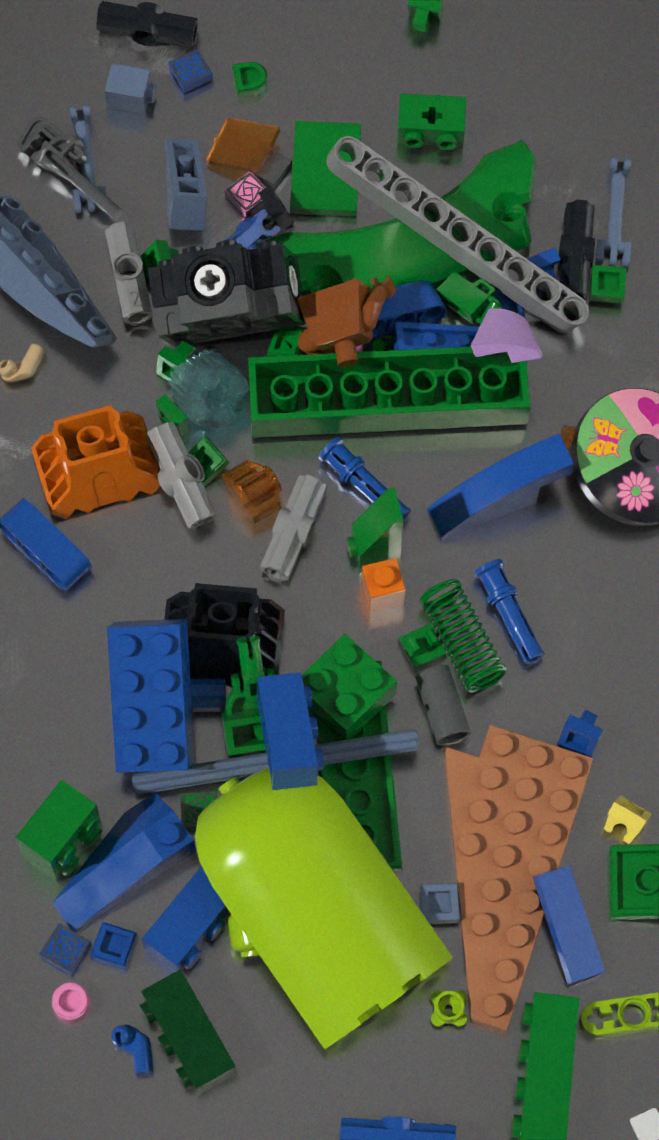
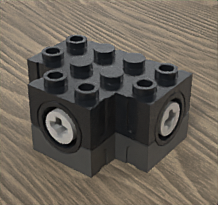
M236 240L220 241L216 243L215 248L204 250L201 246L187 247L182 249V254L172 255V259L159 261L157 267L148 268L152 304L155 308L153 311L156 335L174 347H178L182 341L194 344L306 324L297 298L303 296L298 257L283 244H279L278 241L262 242L258 244V248L251 250L244 248Z

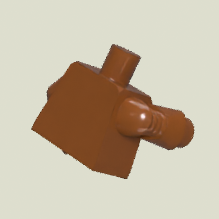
M390 275L382 283L379 282L378 278H372L371 285L373 288L371 290L368 285L355 278L297 298L308 327L299 335L298 347L300 350L306 352L307 355L335 353L339 367H350L357 364L356 346L372 340V330L376 327L383 304L386 299L392 297L396 292V287Z

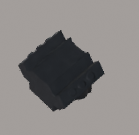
M195 583V587L191 592H179L167 599L164 620L187 619L190 679L220 678L225 679L226 683L232 685L231 675L237 673L241 688L243 684L236 640L246 637L248 651L251 653L249 636L260 637L264 675L267 676L266 669L269 668L274 670L275 675L279 674L285 609L272 599L259 598L257 588Z

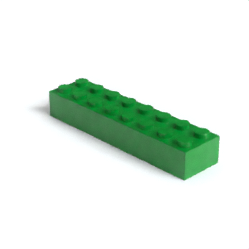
M471 347L357 352L358 363L350 367H339L335 353L248 357L252 438L528 424L530 396L526 361L511 363L507 352L475 357Z

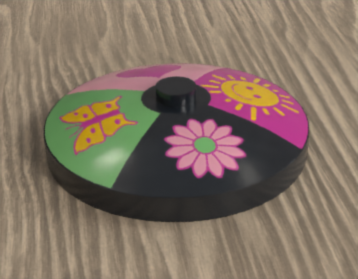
M641 388L614 391L599 399L579 420L571 446V457L574 462L573 470L586 497L605 515L619 522L634 526L659 524V393Z

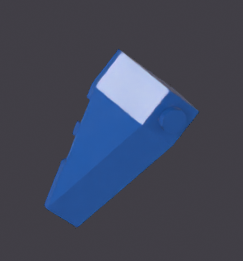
M155 792L124 812L56 897L53 904L72 931L77 932L196 852L194 839L176 813Z

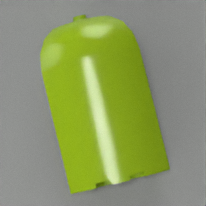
M269 767L248 776L242 781H239L235 776L218 788L221 795L213 800L198 816L195 842L199 862L212 887L324 1050L380 1011L379 1007L383 1010L404 995L410 988L426 979L453 958L347 804L322 777L317 776V785L272 790Z

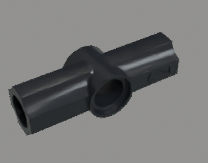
M102 1L97 12L96 28L98 31L130 36L134 42L143 46H154L159 41L193 47L197 36L198 18L167 13L159 5L151 2H142L137 7Z
M575 200L566 203L564 212V233L561 235L559 257L561 259L558 262V265H561L559 282L584 300H587L589 273L593 265L595 238H592L595 205H591L587 200Z

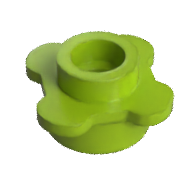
M435 990L431 994L430 1000L434 1004V1013L431 1015L430 1020L434 1026L441 1027L444 1024H454L457 1027H462L466 1024L468 1017L464 1013V1004L467 1001V995L464 991L443 992L442 990ZM451 1005L453 1009L448 1012L445 1007Z

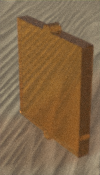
M227 117L219 135L214 137L215 143L206 161L211 165L260 174L268 156L273 154L272 148L280 133V128Z

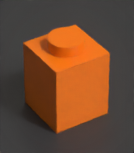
M397 558L362 566L361 582L370 613L404 605L406 590Z

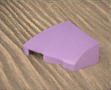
M488 309L471 344L475 357L507 352L511 363L542 357L541 350L524 317L506 309Z

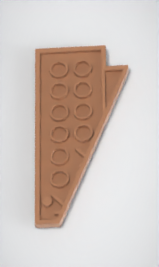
M490 725L479 757L448 747L444 757L470 1022L506 1034L544 916L533 877L559 868L593 758Z

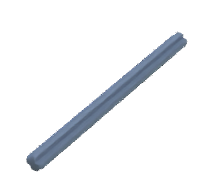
M410 729L317 744L315 748L322 749L324 765L415 751L419 749L417 731ZM266 753L193 764L189 770L136 773L132 776V785L135 794L141 795L228 781L235 776L238 779L247 778L267 768L268 761Z

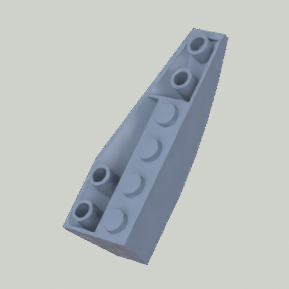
M10 195L1 196L0 287L36 317L65 335L92 348L113 344L117 337L52 240L43 232L42 226L30 218L22 209L19 201Z

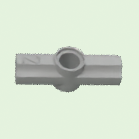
M124 221L113 223L109 228L105 229V236L123 321L133 326L144 324L147 320L153 318L134 225ZM126 271L136 272L131 276L122 275Z
M167 422L148 431L145 437L161 469L158 472V481L166 494L174 497L188 529H195L214 520L217 513L202 484V480L205 477L203 467L196 457L188 454L174 422Z
M299 475L286 507H282L277 515L272 530V540L260 566V571L279 581L289 580L302 548H306L311 539L316 523L315 516L327 490V485L318 478L310 475Z

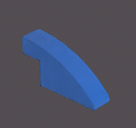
M560 433L528 446L470 477L427 508V512L440 540H444L536 504L539 487L571 475L574 462Z

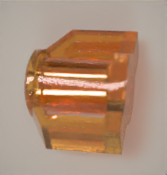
M246 460L221 475L223 484L232 494L239 508L250 517L254 524L281 509L282 487L276 474L269 466ZM253 472L257 473L255 476L251 477L250 479L246 480L245 482L239 485L236 483L241 479L245 478L246 476L252 474ZM276 491L275 496L257 507H253V504Z

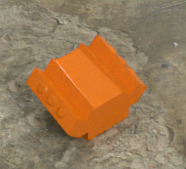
M112 405L53 421L54 427L52 432L42 434L31 447L50 513L66 520L75 509L90 514L93 509L99 508V506L123 500L131 502L139 491L153 495L161 486L158 481L160 468L145 437L148 431L143 416L130 411L119 413L113 409Z

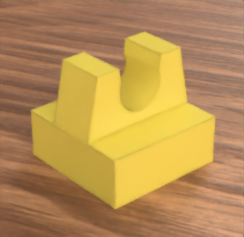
M620 795L608 812L604 830L611 833L616 824H624L627 828V834L624 836L623 841L630 844L646 826L652 813Z

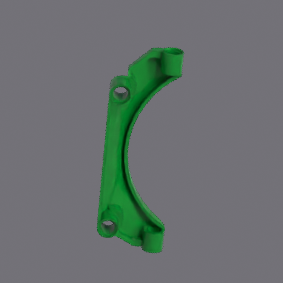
M523 140L487 153L460 184L440 198L515 251L524 249L531 244L532 238L527 213L522 205L531 201L537 167L535 155ZM424 210L425 217L431 222H436L434 214ZM397 218L371 226L344 231L322 233L286 232L263 241H278L279 244H283L298 257L302 292L308 290L309 294L355 278L368 285L371 290L373 288L371 285L372 278H378L379 282L382 283L390 275L395 286L423 280L431 281L433 284L448 278L454 271L460 273L468 270V268ZM452 230L453 237L460 242H464L462 234ZM480 250L481 257L486 261H490V254L485 250Z

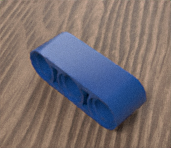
M423 280L395 286V294L386 299L383 304L376 327L372 330L373 338L391 335L395 322L428 324L439 322L446 315L447 309L431 281Z
M22 498L0 518V529L64 591H67L92 568V564L85 554L27 499Z

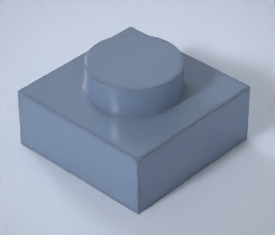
M457 883L420 885L421 912L430 924L459 923Z

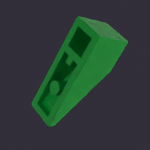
M395 487L387 489L352 523L351 537H347L346 542L350 558H357L359 569L364 565L393 558L400 560L403 516Z

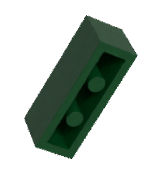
M181 969L141 991L144 1003L140 1004L139 1007L149 1025L156 1022L160 1028L162 1035L157 1037L167 1057L174 1054L181 1067L175 1071L186 1090L193 1087L196 1095L199 1096L237 1074L233 1060Z

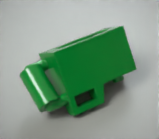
M454 271L436 289L445 305L473 325L476 322L481 325L488 309L503 308L500 301L494 297L497 293L496 289L481 278L470 283L466 276H461ZM481 287H484V288L487 289L489 292L486 294V293H484L483 291H481L480 289H481Z

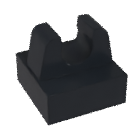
M270 186L258 193L263 202L251 211V214L254 216L259 211L266 210L268 215L262 220V225L265 229L278 223L284 230L295 223L279 196Z

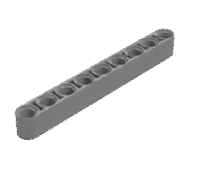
M351 136L340 138L328 153L327 166L334 175L560 333H569L587 319L589 307L582 297L360 140ZM339 151L348 153L351 156L352 162L344 161L340 157ZM367 171L375 172L379 176L380 182L372 181L368 177ZM395 191L403 192L407 196L408 202L399 200ZM424 210L432 212L436 222L429 221L424 215ZM452 230L460 232L464 242L456 240L452 235ZM480 250L487 251L491 256V261L484 260L481 257ZM508 269L514 270L518 274L519 281L512 280L509 277ZM536 289H540L545 293L547 301H543L537 296ZM564 308L569 309L573 313L574 321L565 316Z

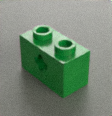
M400 93L397 145H405L409 148H420L422 146L439 147L443 150L463 148L466 97Z

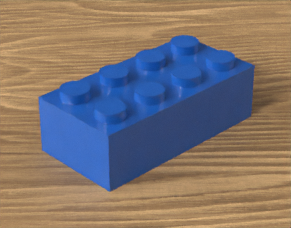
M187 619L117 621L107 627L116 773L189 770L195 763Z

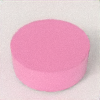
M65 983L59 986L53 993L52 1007L57 1017L61 1020L76 1022L88 1013L90 999L87 991L81 985Z

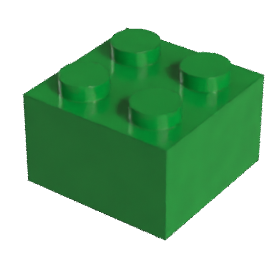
M345 633L302 674L304 687L310 686L312 694V708L308 709L341 740L352 739L396 695L397 680Z
M61 779L15 837L22 857L56 882L59 881L63 874L69 876L79 863L80 858L77 856L85 846L89 848L93 846L102 833L100 828L102 822L97 804Z

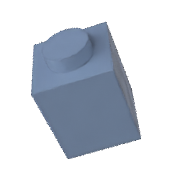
M111 63L104 90L106 108L145 115L148 103L153 104L156 95V84L151 81L150 70Z

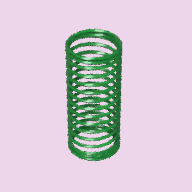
M450 579L428 589L420 597L419 603L426 610L425 615L429 617V622L433 623V629L437 630L436 635L440 637V642L444 644L443 649L447 650V656L451 657V663L455 664L454 669L459 671L458 676L462 678V683L465 685L464 688L470 693L490 687L502 679L507 669L505 664L499 663L501 657L496 656L497 650L492 649L494 644L489 642V636H485L486 630L481 629L483 623L478 622L479 616L474 615L475 610L471 608L472 603L467 602L468 596L463 595L464 589L461 588L462 584L457 579ZM456 585L452 590L434 600L428 601L437 592L446 587ZM460 598H465L461 603L442 613H437L441 608L450 605ZM463 605H468L464 610L452 615L451 617L444 620H440L443 616L453 612ZM472 611V613L469 616L457 621L456 623L450 626L443 627L449 621L458 618L464 613ZM476 618L469 625L464 626L458 631L447 634L454 627L463 624L467 620ZM479 625L474 631L462 636L461 638L450 641L456 635L468 630L473 626ZM483 632L480 636L466 644L455 647L458 643L472 635ZM444 637H449L446 641H443ZM482 639H486V640H485L482 644H480L479 646H477V647H475V648H473V649H471V650H469V651H467V652L458 654V653H460L463 649H465L466 647H468V646H470V645L476 643L477 641H480V640H482ZM490 646L487 650L474 656L473 658L462 661L471 653L483 647ZM493 653L486 660L471 667H467L470 663L477 660L478 658L486 654ZM497 660L489 667L474 674H470L472 671L486 664L487 662ZM462 671H467L465 675H461Z

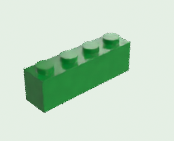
M534 992L531 1003L525 1002L522 1025L529 1026L528 1040L521 1039L519 1062L525 1063L524 1077H517L515 1100H522L521 1114L513 1115L511 1138H518V1140L567 1139L579 997Z

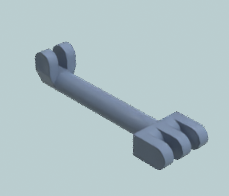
M89 104L83 105V110H77L76 106H70L71 122L76 127L77 138L85 145L82 151L87 156L86 162L80 164V171L86 179L96 186L89 133V123L91 121ZM106 186L97 187L107 196ZM73 189L75 214L82 213L83 207L81 202L87 201L89 213L95 212L94 202L79 189Z
M611 156L610 174L612 176L608 240L598 239L595 264L602 265L604 253H610V266H616L617 254L623 255L622 267L630 266L632 242H621L625 178L630 174L631 158H624V162H619L618 157Z

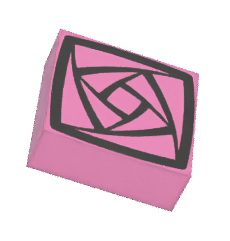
M249 171L225 189V196L247 218L251 215V211L263 202L258 193L266 187Z

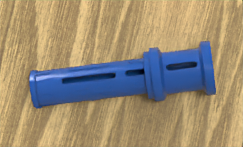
M340 437L334 438L321 451L318 460L322 463L327 462L340 475L339 479L343 483L353 484L373 504L379 496L370 486L380 495L388 488L365 468L366 464L361 456L356 457L343 445V439ZM398 499L404 521L410 514L411 509Z
M496 559L480 566L475 570L474 575L476 579L481 580L489 595L487 598L489 605L497 608L524 664L528 665L538 661L539 657L542 658L545 653L516 599L517 589L515 585H510L502 569L504 567L502 559Z

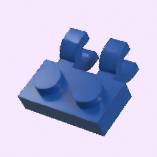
M263 209L256 213L252 219L248 217L239 223L236 231L225 240H236L244 248L251 250L257 248L256 244L276 235L281 230L277 225L268 230L263 227L262 220L268 215L266 210Z

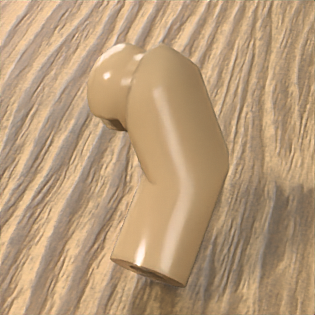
M31 344L23 360L17 362L11 359L2 360L0 362V375L2 379L14 383L33 377L46 354V350L37 344Z

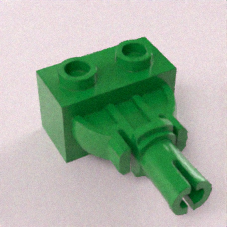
M249 636L251 653L248 651L246 637L236 640L243 686L240 688L237 673L231 675L232 690L227 697L226 707L220 708L224 743L228 756L265 750L256 698L257 677L265 676L259 636ZM266 669L267 676L275 675L273 669Z

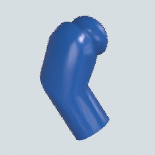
M131 1025L115 1027L111 1034L112 1041L115 1045L133 1055L135 1075L152 1074L153 1063L149 1037Z

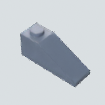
M166 139V197L169 229H177L184 232L191 230L203 231L207 191L199 141Z

